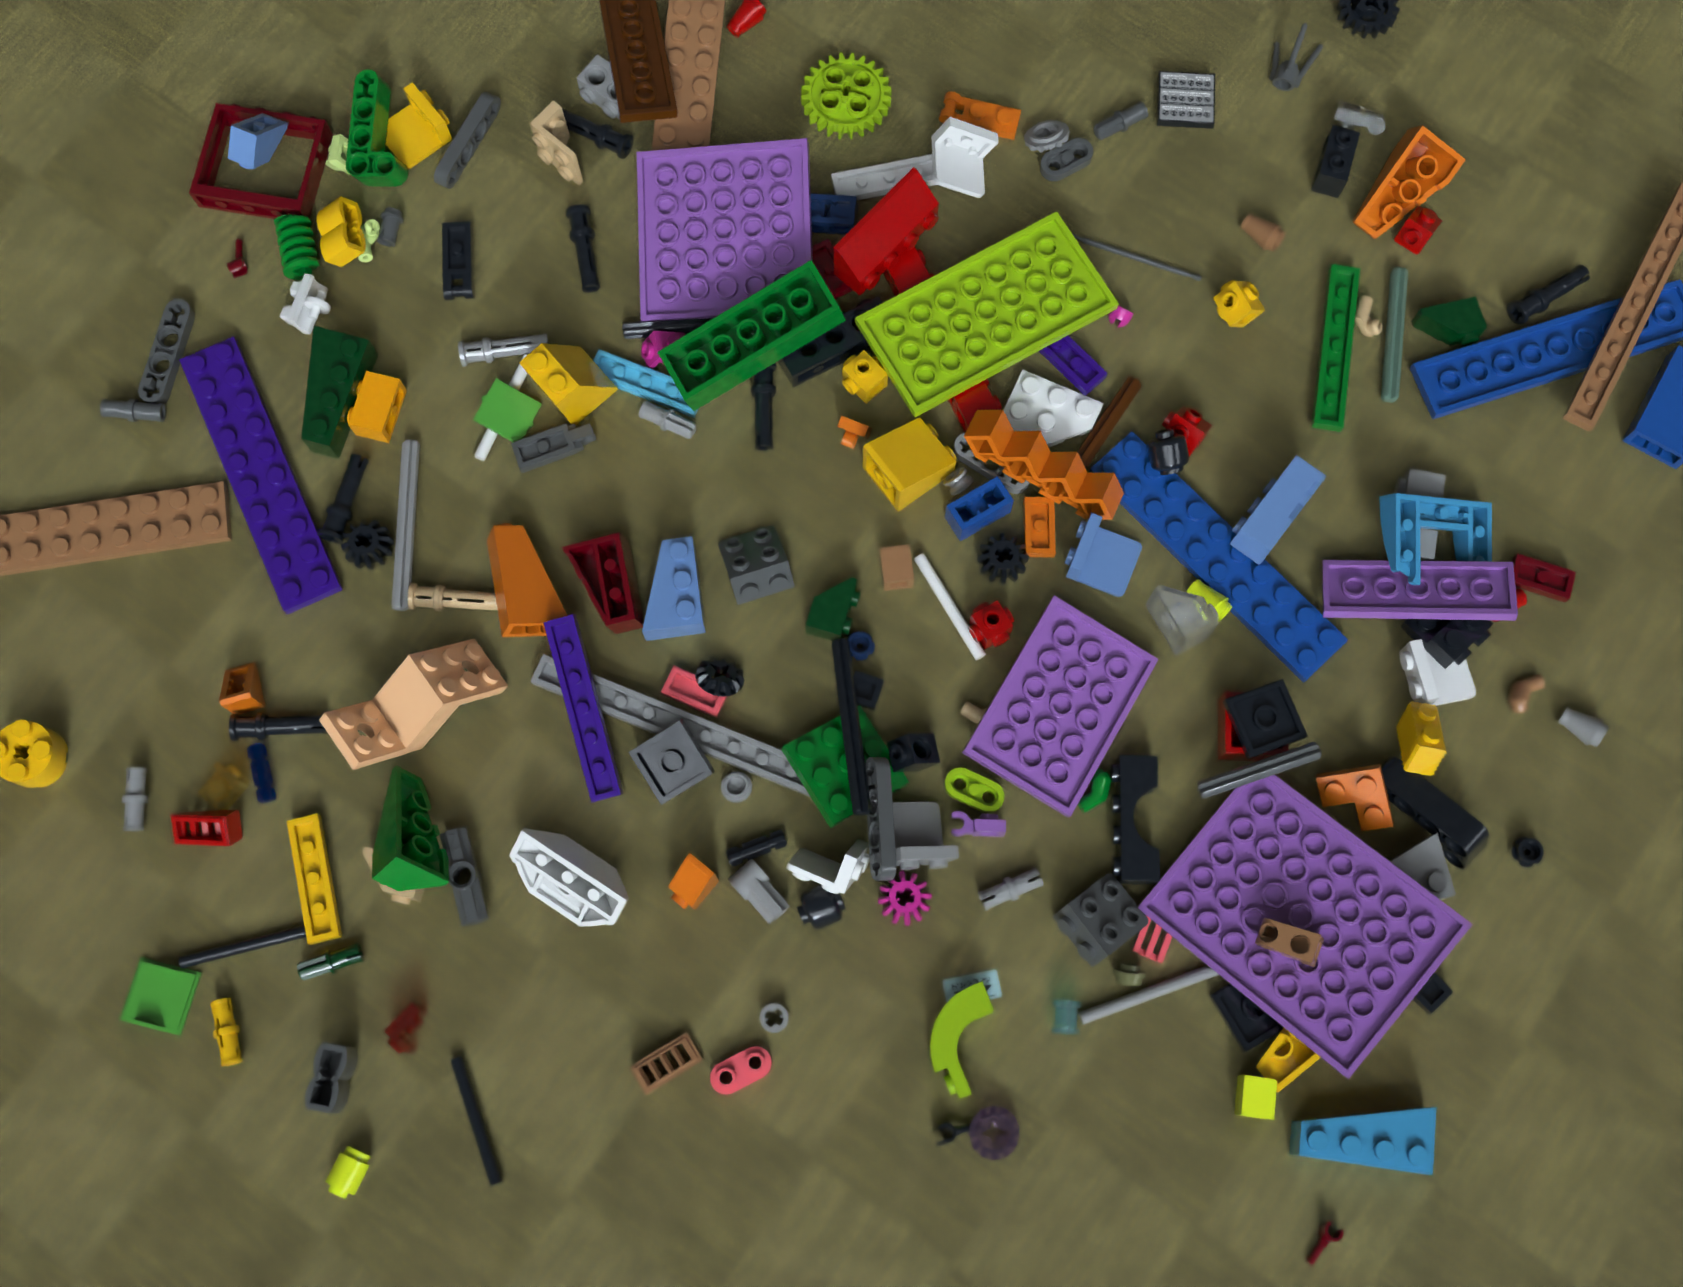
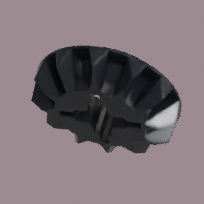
M711 657L709 661L702 660L695 674L698 685L704 691L721 697L737 694L742 689L745 681L743 670L737 668L736 662H726L725 657L721 661L714 657ZM723 673V674L726 675V677L723 676V675H721V676L715 678V674L720 675V674Z

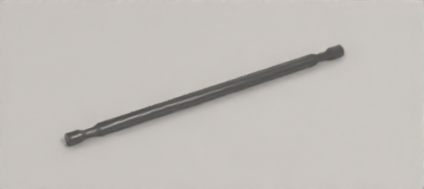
M1073 234L1076 240L1082 241L1085 244L1184 277H1190L1199 282L1201 281L1202 276L1194 275L1188 271Z

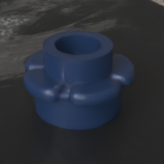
M863 631L854 632L847 637L851 657H855V660H866L868 655L874 653L875 643L872 641L870 634ZM862 644L863 647L859 649L857 645Z

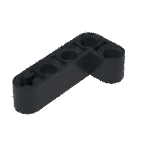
M1390 756L1381 765L1389 801L1430 834L1438 833L1439 840L1443 843L1442 850L1445 858L1455 867L1464 870L1485 849L1489 838L1487 828L1421 775L1406 772L1403 769V761L1397 757Z

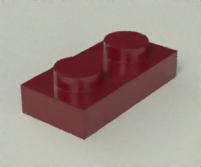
M827 238L812 246L813 263L834 299L836 300L853 291L834 275V247L830 240Z
M1518 553L1513 556L1512 562L1514 564L1516 588L1564 603L1570 600L1576 571Z

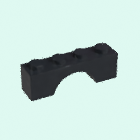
M1119 755L1115 764H1111L1110 769L1111 782H1116V794L1111 795V813H1116V825H1112L1111 842L1116 844L1117 857H1112V875L1117 876L1120 884L1156 885L1160 882L1159 849L1146 843L1138 834L1134 824V809L1141 797L1154 792L1158 787V756Z

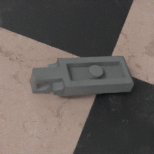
M565 423L513 442L511 446L521 473H525L577 454L584 450L583 445L597 439L590 423L576 428L575 424L567 425Z

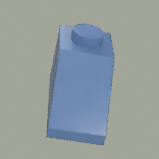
M262 113L231 125L228 159L238 162L241 167L246 169H256L258 166L268 163L286 132L288 123Z

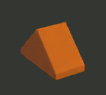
M255 662L225 670L219 703L233 714L240 715L266 707L259 672Z

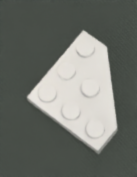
M1022 369L1004 408V412L1014 431H1041L1048 447H1052L1074 436H1083L1090 433L1104 403Z

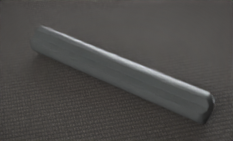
M1311 742L1201 780L1197 783V787L1201 797L1208 798L1318 760L1322 756L1321 750L1316 742Z

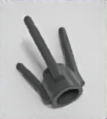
M1307 23L1302 24L1289 60L1283 61L1280 65V43L1275 42L1272 71L1269 79L1273 80V86L1279 90L1291 91L1294 87L1298 88L1301 79L1323 49V44H1319L1301 70H1298L1295 60L1308 27Z

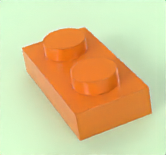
M1025 496L1023 499L1024 544L1026 546L1024 554H1027L1029 557L1054 558L1056 555L1054 500L1047 497Z

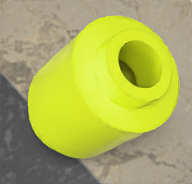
M347 1145L344 1152L339 1153L325 1180L330 1185L328 1191L346 1199L348 1193L355 1195L370 1167L367 1163L371 1156Z

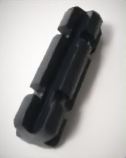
M778 829L770 832L768 837L762 835L741 843L742 847L740 848L737 845L728 848L726 855L730 865L737 866L744 863L743 860L746 858L749 861L750 859L771 853L772 848L778 850L786 847L787 840L784 832Z

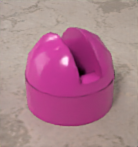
M1118 305L1116 310L1108 313V320L1112 325L1116 318L1119 319L1117 328H1121L1130 322L1134 313Z

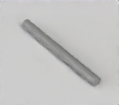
M1206 965L1078 1012L1079 1018L1084 1025L1219 974Z

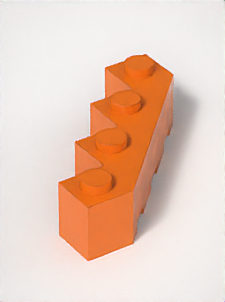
M977 410L964 435L976 458L985 463L989 459L1002 466V473L1022 484L1025 480L1040 488L1038 493L1054 500L1057 504L1064 501L1077 509L1075 514L1084 519H1089L1091 512L1102 516V520L1113 519L1124 495L1115 473H1088L1078 452H1051L1041 431H1014L1004 410Z

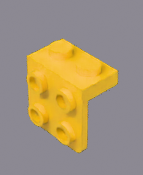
M413 82L403 88L410 104L388 119L386 136L387 148L398 160L406 165L407 169H411L453 140L447 127L450 121L441 109L436 111L432 106L434 103L429 94L424 89L419 91Z

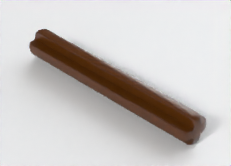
M1131 376L1127 377L1077 452L1086 469L1141 389L1142 384L1139 382V379Z

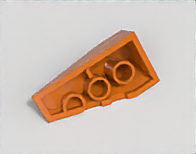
M1425 126L1409 128L1390 154L1352 223L1373 239L1378 238L1403 219L1407 213L1427 201V198L1448 185L1466 159Z

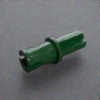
M356 942L353 945L332 952L330 949L325 950L323 955L299 962L297 964L298 975L301 980L305 981L329 972L336 974L338 969L364 962L363 952L359 951L361 946Z

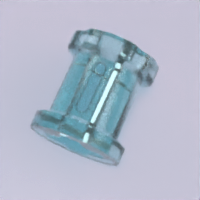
M1052 1000V1005L1055 1007V1027L1051 1028V1033L1080 1035V1030L1077 1028V1011L1081 1007V1002Z

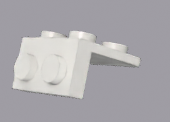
M949 117L932 135L934 182L937 185L981 198L985 194L983 158L998 144V133Z
M1422 639L1409 641L1399 651L1400 663L1405 671L1409 692L1414 702L1438 706L1472 699L1476 695V689L1466 659L1459 666L1453 662L1444 669L1424 649Z
M858 839L845 854L842 864L801 848L788 861L786 868L792 871V875L800 880H813L822 884L821 887L828 892L835 894L841 892L844 894L855 880L858 881L861 873H864L870 861L869 854H867L869 843Z

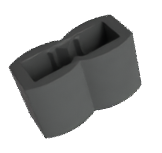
M326 1042L320 1045L313 1063L315 1076L309 1082L305 1093L306 1109L324 1113L342 1112L349 1098L350 1087L348 1080L352 1077L357 1066L358 1053L356 1048Z

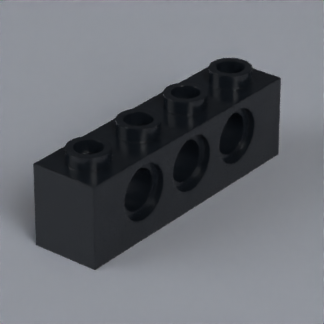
M879 296L873 299L862 300L855 308L847 312L842 311L846 321L778 361L793 388L844 363L852 355L857 356L863 350L871 349L861 331L854 328L856 325L855 317L882 304L883 302ZM839 337L841 341L833 343L828 341V339ZM811 349L814 350L816 353L811 356L804 355L802 352Z

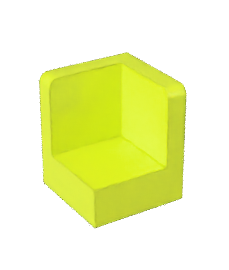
M1238 1075L1234 1115L1274 1120L1277 1081L1271 1078Z

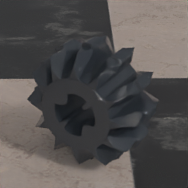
M361 519L359 527L350 523L352 532L342 533V537L347 542L340 545L342 551L346 553L345 559L349 563L354 562V566L357 569H362L366 565L369 570L373 571L376 562L381 566H385L383 557L392 556L393 552L389 547L394 545V540L392 537H389V529L386 526L381 527L377 520H373L369 524L366 519ZM370 542L371 545L366 548L364 545Z
M1001 533L999 541L995 537L990 536L988 538V545L981 544L979 551L982 554L977 557V563L983 565L980 569L981 574L990 573V583L994 582L996 577H998L1003 586L1006 584L1007 577L1011 581L1016 582L1018 574L1026 572L1027 568L1024 564L1028 562L1029 556L1023 553L1026 548L1025 544L1015 545L1017 541L1016 536H1012L1010 541L1006 540V535ZM1003 555L1006 556L1008 559L1004 560L1003 563L998 561V558H1002Z

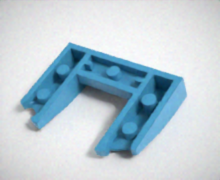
M1401 493L1379 496L1383 542L1392 572L1400 571L1406 575L1409 584L1414 586L1421 585L1420 528L1452 531L1456 561L1492 562V503Z

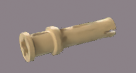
M411 582L409 586L408 607L410 610H415L417 607L434 608L435 611L441 612L445 607L498 611L496 596L493 592L446 589L442 584H437L436 587L418 586L417 583ZM421 596H430L431 598H422ZM460 598L484 600V602L461 600Z

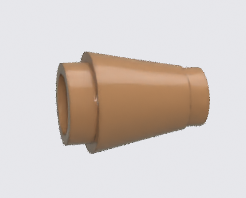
M1251 213L1247 215L1241 224V229L1264 251L1270 250L1274 252L1286 235L1281 225L1254 216Z

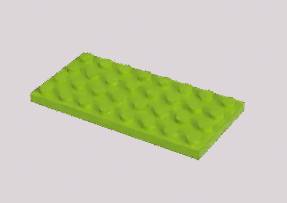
M1056 211L855 317V323L915 418L1116 310L1119 303Z

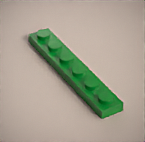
M1331 264L1328 269L1311 428L1341 432L1344 428L1360 268Z

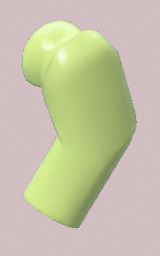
M374 219L367 220L361 226L366 241L365 252L358 256L361 262H369L373 259L371 246L377 240L380 232V224Z

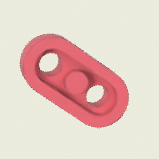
M749 1047L718 1063L710 1074L711 1085L720 1094H733L767 1076L772 1068V1058L768 1051L762 1047ZM754 1056L759 1057L762 1062L758 1069H752L749 1065L750 1059ZM725 1071L732 1074V1081L729 1084H723L720 1080L721 1074Z

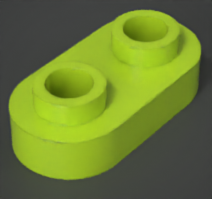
M963 767L954 768L945 778V791L951 798L980 812L994 813L1001 808L1004 802L1005 794L998 783ZM962 780L966 787L963 790H958L955 788L954 782ZM985 793H989L993 796L994 801L986 803L983 801L982 796Z

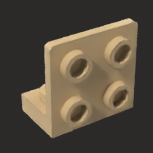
M553 100L530 122L533 133L532 139L538 149L537 155L547 165L551 163L558 168L559 174L569 182L572 180L580 186L583 183V178L576 154L566 146L570 135L563 109Z

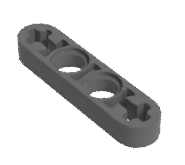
M483 92L436 167L434 173V182L447 189H451L456 184L499 112L501 105L499 97L488 92Z
M183 299L171 300L164 308L138 388L139 396L145 403L165 404L170 397L180 366L179 359L183 357L195 320L194 310ZM183 309L185 314H179L178 318H176L175 313H180ZM177 334L178 340L174 345L166 346L164 344V340L168 335ZM168 360L170 362L166 371H156V365L160 361ZM157 388L159 390V393H154L151 397L149 395V392H153Z
M869 757L865 766L871 803V812L867 815L870 871L875 881H892L896 875V849L890 763L886 757Z

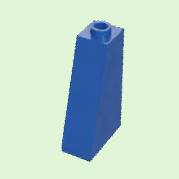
M1680 345L1665 357L1622 440L1674 469L1683 464V347Z

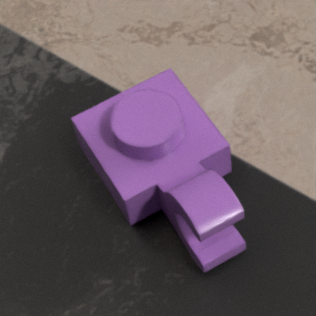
M955 811L951 814V819H960L964 824L961 829H951V835L960 837L968 834L972 836L1004 837L1006 833V820H999V815L981 814L980 819L971 820L962 811Z

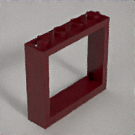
M216 103L189 194L198 207L270 219H276L287 214L310 218L333 133L326 120L316 119L315 116L303 117L291 112H271L260 107L252 109L241 107L234 103L232 105ZM263 113L288 123L284 135L314 140L297 199L214 186L231 125Z

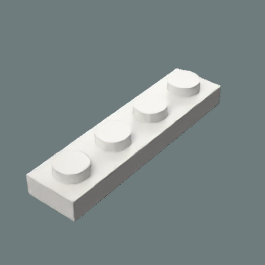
M932 154L831 174L835 195L857 196V200L886 195L913 167L919 171L928 187L937 185L933 177Z

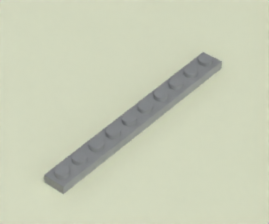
M543 654L530 682L535 686L563 697L554 660L552 657ZM592 674L602 713L656 735L683 719L705 755L810 797L782 750Z

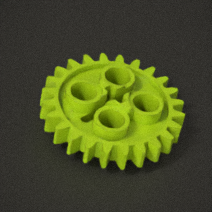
M840 53L839 60H835L829 55V63L826 64L819 60V69L810 68V76H805V85H801V105L804 108V115H809L810 125L817 123L818 132L827 128L828 137L833 132H838V139L841 140L843 134L847 133L850 140H853L854 132H858L861 137H864V129H868L873 133L874 123L882 125L883 116H888V107H891V87L889 86V78L883 77V68L875 70L874 60L865 64L864 55L859 60H855L854 53H851L849 59H845L843 53ZM828 105H833V106H835V107H833V108H828V107H826V106H828Z

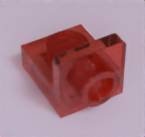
M411 1002L384 1030L390 1037L387 1043L399 1054L403 1052L414 1054L417 1048L405 1035L407 1033L409 1035L414 1034L425 1022L422 1018L428 1012L419 1003Z

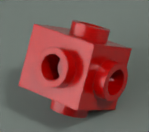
M1182 406L1176 413L1171 411L1162 423L1165 429L1172 428L1174 433H1180L1185 436L1189 457L1196 451L1213 426L1203 419L1200 412Z
M998 600L991 604L987 601L972 610L974 614L971 615L968 629L973 639L977 643L980 642L984 650L992 645L998 647L1010 639L1014 618L1006 606L1002 607ZM993 618L996 624H990L988 620Z

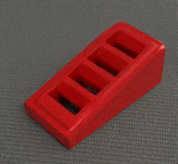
M209 810L170 814L175 844L231 846L243 837L239 810ZM186 822H189L191 835L187 833ZM199 822H201L202 834L200 833ZM212 823H214L216 834H214Z

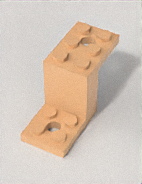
M474 638L409 654L372 700L325 712L319 721L351 768L356 770L423 749L459 705L503 693L508 684ZM358 730H359V731H362V732L365 733L367 736H365V735H360L359 732H358Z

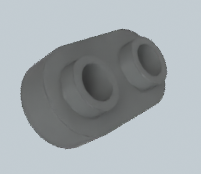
M1075 138L1062 144V147H1056L1052 151L1045 153L1040 164L1041 175L1046 180L1055 182L1087 167L1093 156L1092 144L1086 139ZM1074 155H1081L1082 158H1075ZM1050 167H1056L1058 170H1051Z

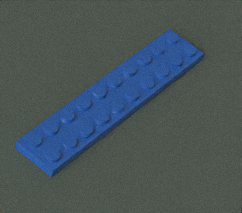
M1681 279L1664 285L1629 357L1683 340V283ZM1622 298L1413 363L1410 370L1432 420L1586 371Z
M1131 431L1090 468L1089 473H1115L1124 492L1120 504L1192 575L1200 579L1207 586L1228 597V602L1232 605L1230 612L1303 683L1348 641L1327 618H1323V615L1265 559L1258 565L1231 546L1230 543L1236 536V533L1232 531L1233 528L1176 473L1161 475L1160 471L1152 469L1147 445L1135 433Z

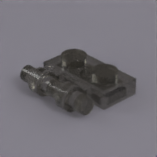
M1338 100L1334 112V119L1338 120L1337 125L1348 129H1354L1355 125L1359 127L1366 126L1373 135H1379L1385 130L1386 124L1383 114L1368 110L1363 106Z

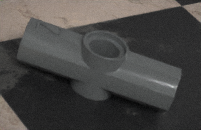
M455 828L445 831L443 834H440L442 847L446 849L449 858V883L452 885L461 926L466 927L484 923L490 917L481 884L482 874L477 868L468 828ZM465 869H470V881L460 885L458 882L459 874Z

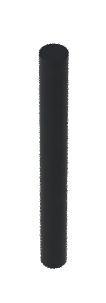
M301 925L182 955L178 958L179 965L183 969L305 938V926Z
M463 1056L450 1060L491 1187L503 1182Z

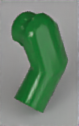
M1097 769L1091 779V792L1082 796L1077 804L1083 813L1088 812L1108 799L1111 777L1103 769Z

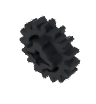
M1339 0L1336 10L1339 11L1337 19L1345 20L1342 28L1351 27V35L1354 36L1357 32H1360L1362 39H1365L1366 35L1370 33L1374 39L1377 38L1379 32L1385 35L1389 27H1393L1400 10L1399 7H1396L1399 0Z

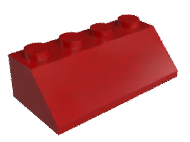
M913 167L834 246V275L860 296L866 289H873L880 280V275L886 269L891 270L898 263L900 255L906 249L908 251L917 244L919 236L925 230H931L939 219V203L916 168Z

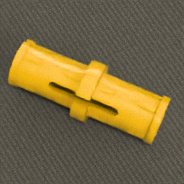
M221 998L210 1002L215 1026L213 1038L217 1039L221 1066H232L243 1062L238 1038L240 1027L236 1025L234 1019L232 998Z

